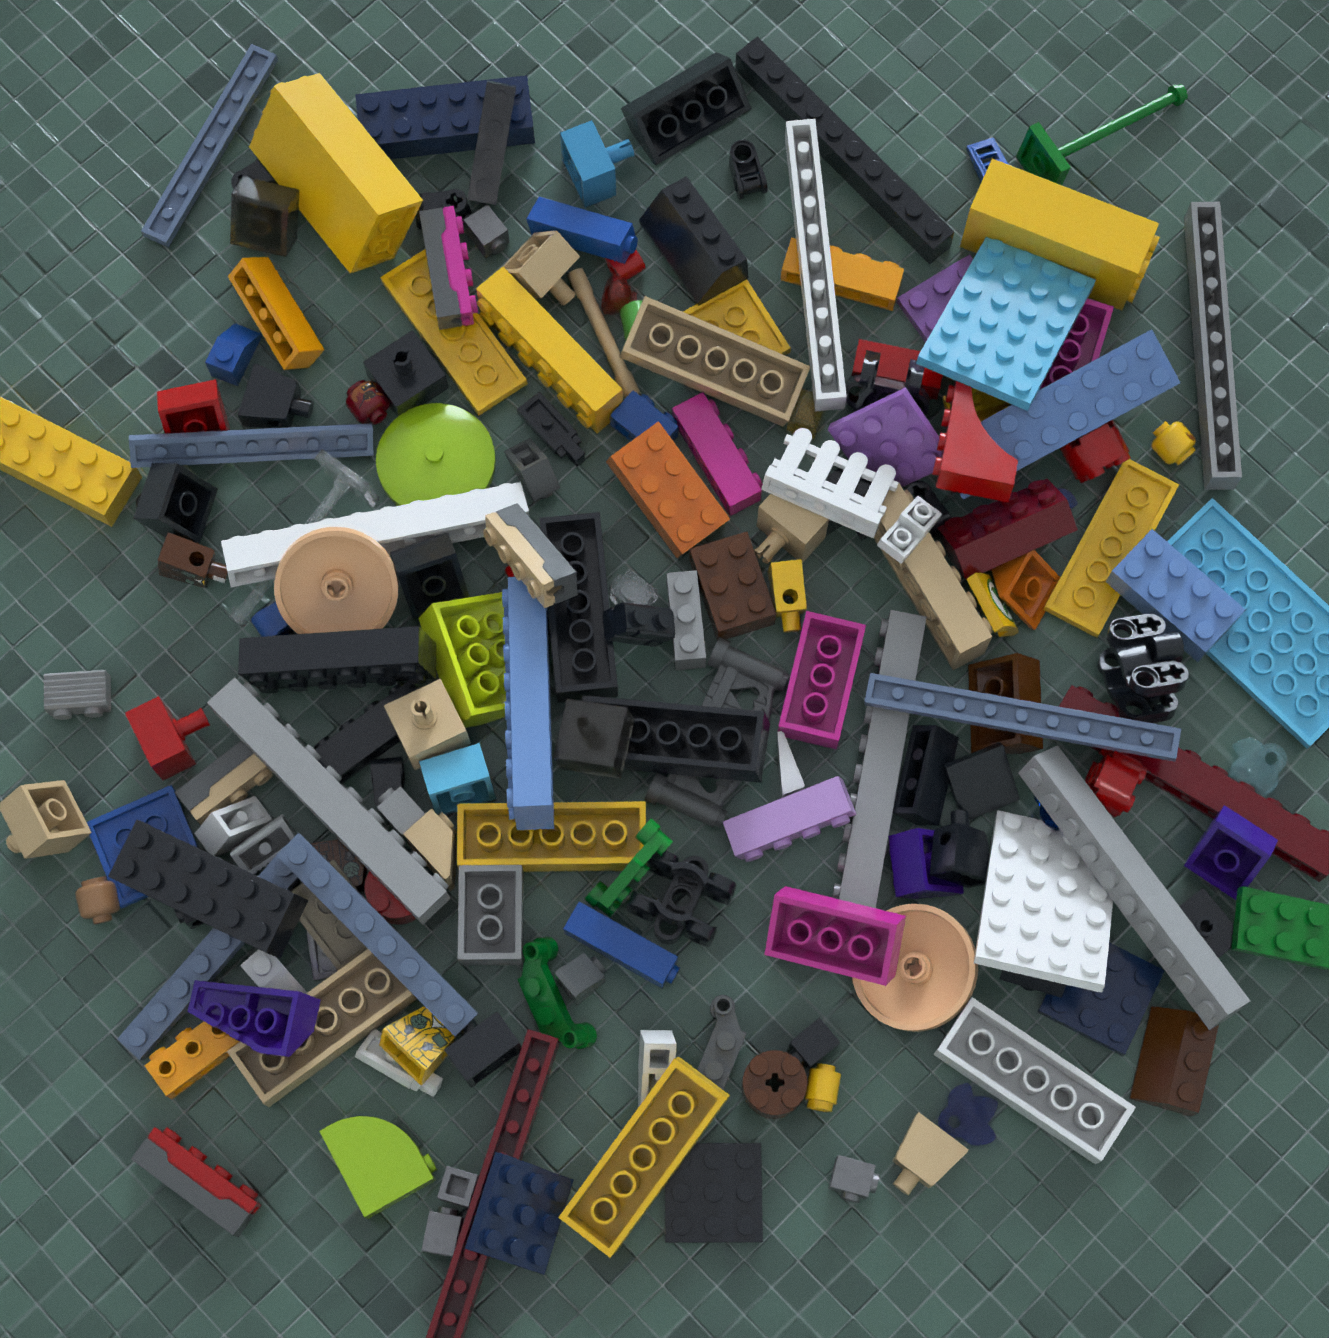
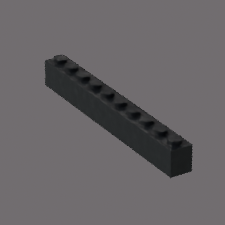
M758 36L736 53V72L785 121L815 119L819 155L929 264L951 247L954 231Z

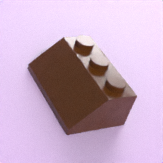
M1014 653L968 665L970 691L1041 703L1040 661L1038 659ZM970 725L971 753L997 742L1003 744L1006 754H1022L1043 749L1042 737Z
M1151 1006L1129 1099L1190 1117L1198 1114L1219 1025L1209 1030L1195 1012Z

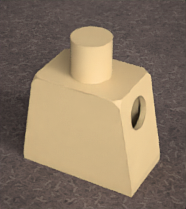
M918 1112L913 1118L893 1159V1162L903 1169L893 1185L908 1196L918 1182L927 1188H931L969 1149Z

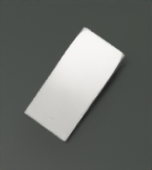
M779 731L777 732L776 741L781 798L803 790L805 784L785 734Z

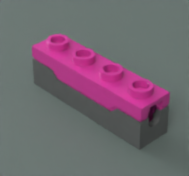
M454 206L419 211L439 330L460 327L462 325H473V313H478L476 296H469L468 287L473 286L471 269H465L464 260H469L466 242L460 243L459 234H464L462 216L456 217Z

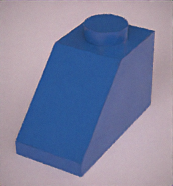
M233 324L220 334L205 361L210 375L238 386L262 338V334L238 324Z

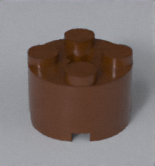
M779 1050L766 1051L754 1057L747 1065L742 1079V1094L748 1106L760 1116L769 1119L783 1118L795 1111L801 1104L807 1090V1076L800 1061L791 1054ZM771 1077H776L777 1082L783 1084V1086H779L777 1092H772L771 1086H766V1083L770 1082Z

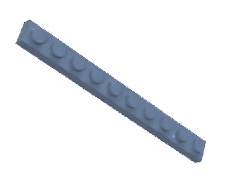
M870 673L864 701L866 706L1173 762L1177 758L1181 728Z

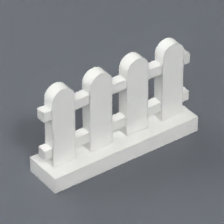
M805 428L797 429L793 436L787 434L783 443L787 445V448L781 460L774 459L772 465L768 467L761 490L874 538L881 518L887 509L886 506L882 505L889 490L895 492L899 482L894 481L895 469L891 465L885 464L878 468L877 473L866 468L868 463L866 455L860 452L853 453L849 460L838 456L840 446L833 440L825 441L821 448L811 445L812 434ZM805 453L815 457L809 472L798 469ZM833 466L843 469L837 485L826 481ZM861 478L872 482L865 497L854 493Z

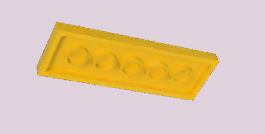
M425 249L380 277L382 284L478 416L528 385L525 376L478 313H473V325H462L460 327L439 330Z
M1131 459L1123 462L1043 610L1098 638L1120 597V594L1107 584L1106 580L1111 571L1151 529L1155 531L1179 484Z

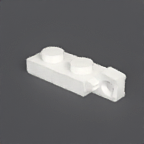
M373 1029L356 1051L355 1057L408 1089L411 1088V1090L416 1092L420 1089L434 1097L441 1087L443 1078L433 1073L423 1085H420L379 1046L382 1033Z

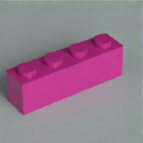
M704 392L673 407L672 416L678 422L680 434L730 517L761 500L763 483L756 472L752 474L747 464H749V461L743 449H737L733 443L734 435L728 424H722L718 418L720 413L715 402L712 399L708 400Z

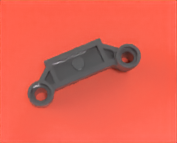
M719 995L711 1002L710 1013L717 1022L697 1071L722 1090L726 1086L747 1034L740 1029L735 1013L734 1001L726 995ZM725 1002L728 1004L729 1009L727 1011H720L717 1005Z

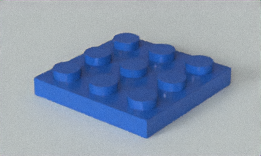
M172 785L87 822L92 832L90 834L91 840L108 881H113L116 885L121 909L149 897L108 877L136 820L142 821L199 848Z

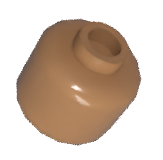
M106 876L82 881V887L78 888L75 892L80 916L83 919H93V924L111 921V914L118 912L121 908L115 883L107 881Z

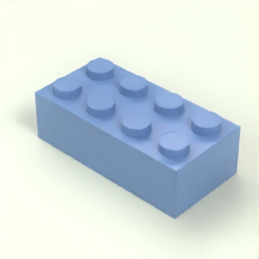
M1153 529L1111 571L1106 580L1107 584L1139 612L1160 616L1166 624L1165 634L1178 632L1183 641L1184 651L1197 662L1204 657L1246 610Z

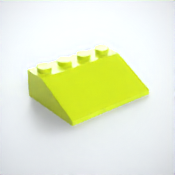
M502 592L432 603L418 618L422 630L436 642V671L438 677L441 679L465 728L486 724L505 717L506 691L504 688V673H506L503 654L505 635L503 634L504 607Z

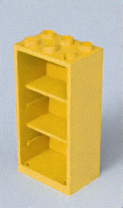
M320 73L276 84L272 88L266 107L262 111L261 119L254 131L249 148L350 274L394 259L423 199Z
M992 158L970 207L960 247L977 253L986 237L1000 240L1004 244L1027 251L1096 279L1088 298L1114 306V308L1122 311L1126 301L1133 302L1145 275L1150 259L1160 239L1159 236L1155 235L1159 223Z

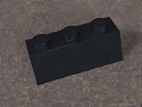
M938 725L912 726L893 814L915 825L939 826L949 784L943 764L954 760L959 737Z

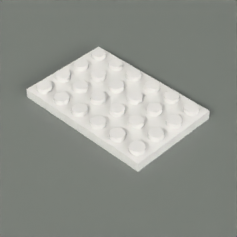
M997 810L974 964L1102 993L1105 986L1113 900L1055 823Z

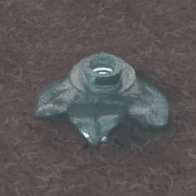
M1244 738L1234 743L1233 749L1239 758L1231 765L1228 777L1238 783L1240 781L1248 784L1251 783L1256 789V793L1262 797L1269 795L1277 787L1278 773L1283 770L1287 762V756L1283 748L1273 743L1263 745L1254 738ZM1268 753H1274L1277 756L1275 764L1270 765L1266 763L1265 756Z

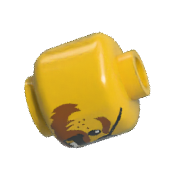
M1165 421L1153 432L1156 438L1152 441L1151 447L1168 465L1173 463L1180 465L1196 451L1193 447L1196 443L1195 436L1180 421H1175L1171 425Z

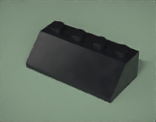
M715 52L623 106L621 110L631 133L651 161L657 165L750 110L751 106L731 59Z
M687 176L662 189L639 219L643 229L698 306L749 278L747 258Z

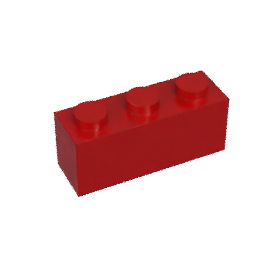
M859 339L851 376L861 375L866 350L881 353L877 377L905 382L910 359L917 360L921 351ZM924 367L921 387L928 392L930 400H937L943 375Z

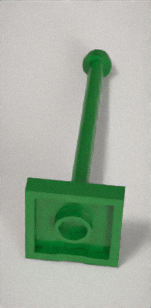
M1174 84L1168 88L1167 94L1059 148L1056 147L1042 125L1037 122L1029 126L1016 158L1026 172L1062 185L1071 168L1065 157L1171 104L1175 106L1182 105L1188 98L1187 91L1183 85Z

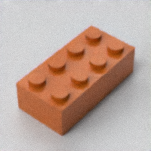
M659 421L611 455L606 461L676 558L730 520L729 516Z

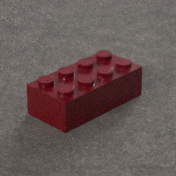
M1047 478L1035 480L1028 487L1018 492H1012L1008 503L995 501L989 505H980L971 513L962 517L951 518L946 521L945 525L938 527L948 558L966 580L974 573H984L1078 530L1067 498Z

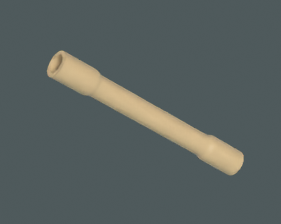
M578 268L568 274V279L577 298L582 303L612 368L615 381L623 389V398L625 399L633 390L641 396L631 371L628 370L624 359L619 358L621 353L594 297L593 289L584 269Z

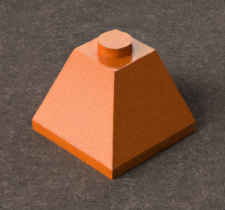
M1033 550L993 568L992 573L998 596L1030 629L1036 630L1046 612L1043 609L1055 589L1060 576Z

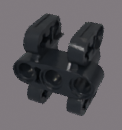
M866 350L861 375L851 376L845 384L846 403L854 407L853 412L880 400L879 395L881 393L889 392L893 394L906 387L913 399L918 398L923 401L924 405L920 409L926 415L929 410L930 396L921 387L924 367L916 364L917 360L910 359L905 382L877 377L881 353ZM854 386L862 387L858 397L850 392V389Z
M1142 614L1113 620L1107 633V641L1110 647L1101 653L1097 667L1103 675L1104 684L1109 696L1116 702L1119 708L1120 718L1147 723L1170 720L1178 706V699L1173 693L1182 691L1186 685L1189 672L1186 666L1182 664L1184 654L1182 638L1178 632L1164 634L1166 624L1158 615ZM1124 630L1130 637H1118L1114 631ZM1105 659H1115L1119 662L1120 666H1109L1106 664ZM1136 706L1142 711V714H1131L1126 707Z
M667 850L661 856L656 852L646 865L650 868L651 872L671 881L664 899L661 903L659 898L654 900L633 890L627 902V910L633 915L651 922L656 917L654 932L657 940L662 944H674L684 933L687 939L699 945L710 947L716 935L717 927H712L694 918L693 913L702 895L719 903L729 905L736 891V883L723 875L713 872L708 877V864L699 856H689L683 862H679V858ZM684 893L690 898V902L684 907H679L674 904L672 899L676 894ZM667 922L677 926V931L672 935H664L659 928L662 923Z

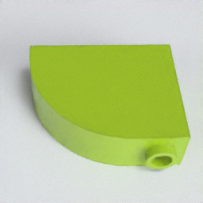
M356 1116L339 1120L319 1131L366 1219L375 1216L436 1181L432 1173L436 1172L437 1168L429 1153L423 1156L415 1142L403 1130L386 1120L369 1116Z

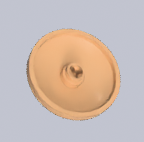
M346 527L320 528L298 538L288 547L280 559L274 580V596L278 610L285 622L297 634L382 629L390 620L398 599L397 571L387 551L370 536Z
M905 904L893 907L886 911L906 916L896 975L886 986L852 977L855 991L866 1010L888 1026L910 1032H921L938 1028L956 1017L964 1009L973 994L978 976V964H974L975 946L965 928L955 918L941 909L925 904Z

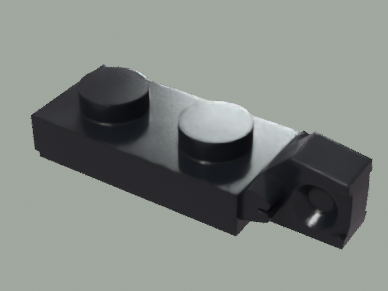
M541 392L535 394L517 409V414L555 455L557 454L561 459L567 456L576 467L586 460L585 452L578 446L582 443L578 437V432Z

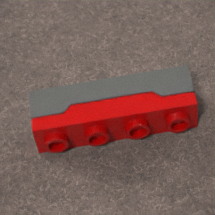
M154 1127L148 1135L149 1137L144 1140L131 1160L230 1234L239 1237L254 1217V1214L262 1206V1204L255 1200L259 1194L244 1183L240 1188L230 1181L233 1177L231 1173L218 1164L214 1169L204 1162L207 1156L194 1146H191L189 1150L179 1144L182 1137L170 1128L166 1127L162 1131Z

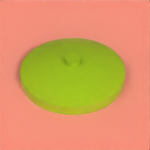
M443 403L416 406L399 415L384 431L376 453V468L380 483L387 496L397 506L410 504L418 500L436 499L444 495L467 493L474 489H487L492 483L496 467L494 445L489 432L481 421L460 407Z

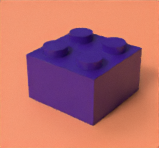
M1224 805L1190 852L1184 866L1236 900L1238 888L1250 885L1271 857L1278 840Z

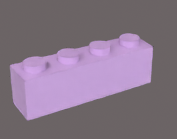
M836 776L725 820L723 825L735 857L750 862L761 858L763 851L774 847L776 851L791 846V840L803 836V839L815 837L821 833L820 829L832 825L833 828L843 826L850 822L849 817L856 815L844 780Z

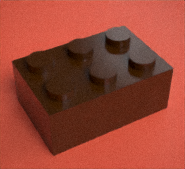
M747 531L690 549L689 561L692 570H697L699 590L717 641L719 637L727 640L775 625L776 611Z

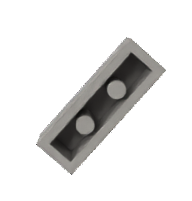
M697 570L667 573L669 608L673 611L676 633L675 638L672 639L675 671L705 668L706 652Z

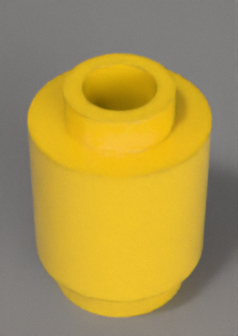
M817 1063L816 1068H810L805 1100L808 1101V1109L832 1112L833 1105L837 1104L841 1074L835 1072V1066Z

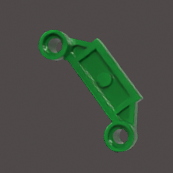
M651 818L635 836L644 845L641 850L628 863L609 888L602 881H599L584 900L593 908L597 906L608 917H611L633 890L629 886L633 879L638 883L650 870L646 864L656 852L661 856L673 843L660 830L661 826Z
M546 936L526 943L523 947L525 960L522 977L517 980L540 1032L558 1038L566 1048L584 1049L593 1046L597 1039L594 1026L588 1022L575 1024L572 1021L547 965L549 961L554 960L558 955L557 942L552 937Z

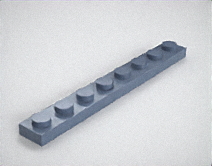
M250 45L143 226L141 233L144 237L169 248L278 62L276 54L256 45Z
M372 423L129 435L131 468L151 467L152 463L199 465L374 456Z
M300 833L276 854L310 891L455 1037L479 1014Z
M277 856L273 858L258 876L288 891H291L300 880ZM213 928L117 1039L139 1060H144L188 1010L194 981L212 982L245 942Z

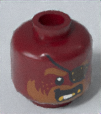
M360 380L348 389L346 393V407L360 424L373 423V425H376L387 417L386 411L389 408L390 402L376 382Z

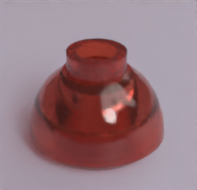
M613 274L606 282L602 295L601 309L606 315L619 314L624 305L637 301V292L632 291L629 283L624 278Z

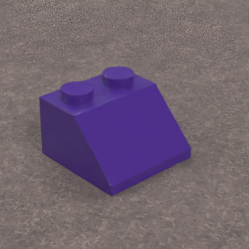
M915 828L888 836L896 897L923 899L964 894L963 886L930 875L935 830Z

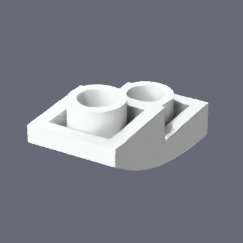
M917 496L900 514L896 523L879 540L877 546L902 564L932 529L942 513Z

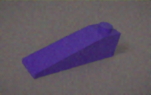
M195 980L187 1012L227 1033L230 1037L246 1044L258 1053L290 1057L314 1032L321 1000L300 991Z

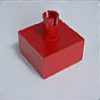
M216 379L157 391L158 413L164 433L230 430Z
M158 696L125 712L151 768L162 781L196 765L185 742V737L206 726H210L202 708L176 720Z

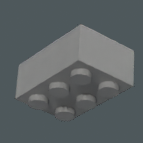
M459 865L457 960L460 966L523 965L524 871L522 865Z

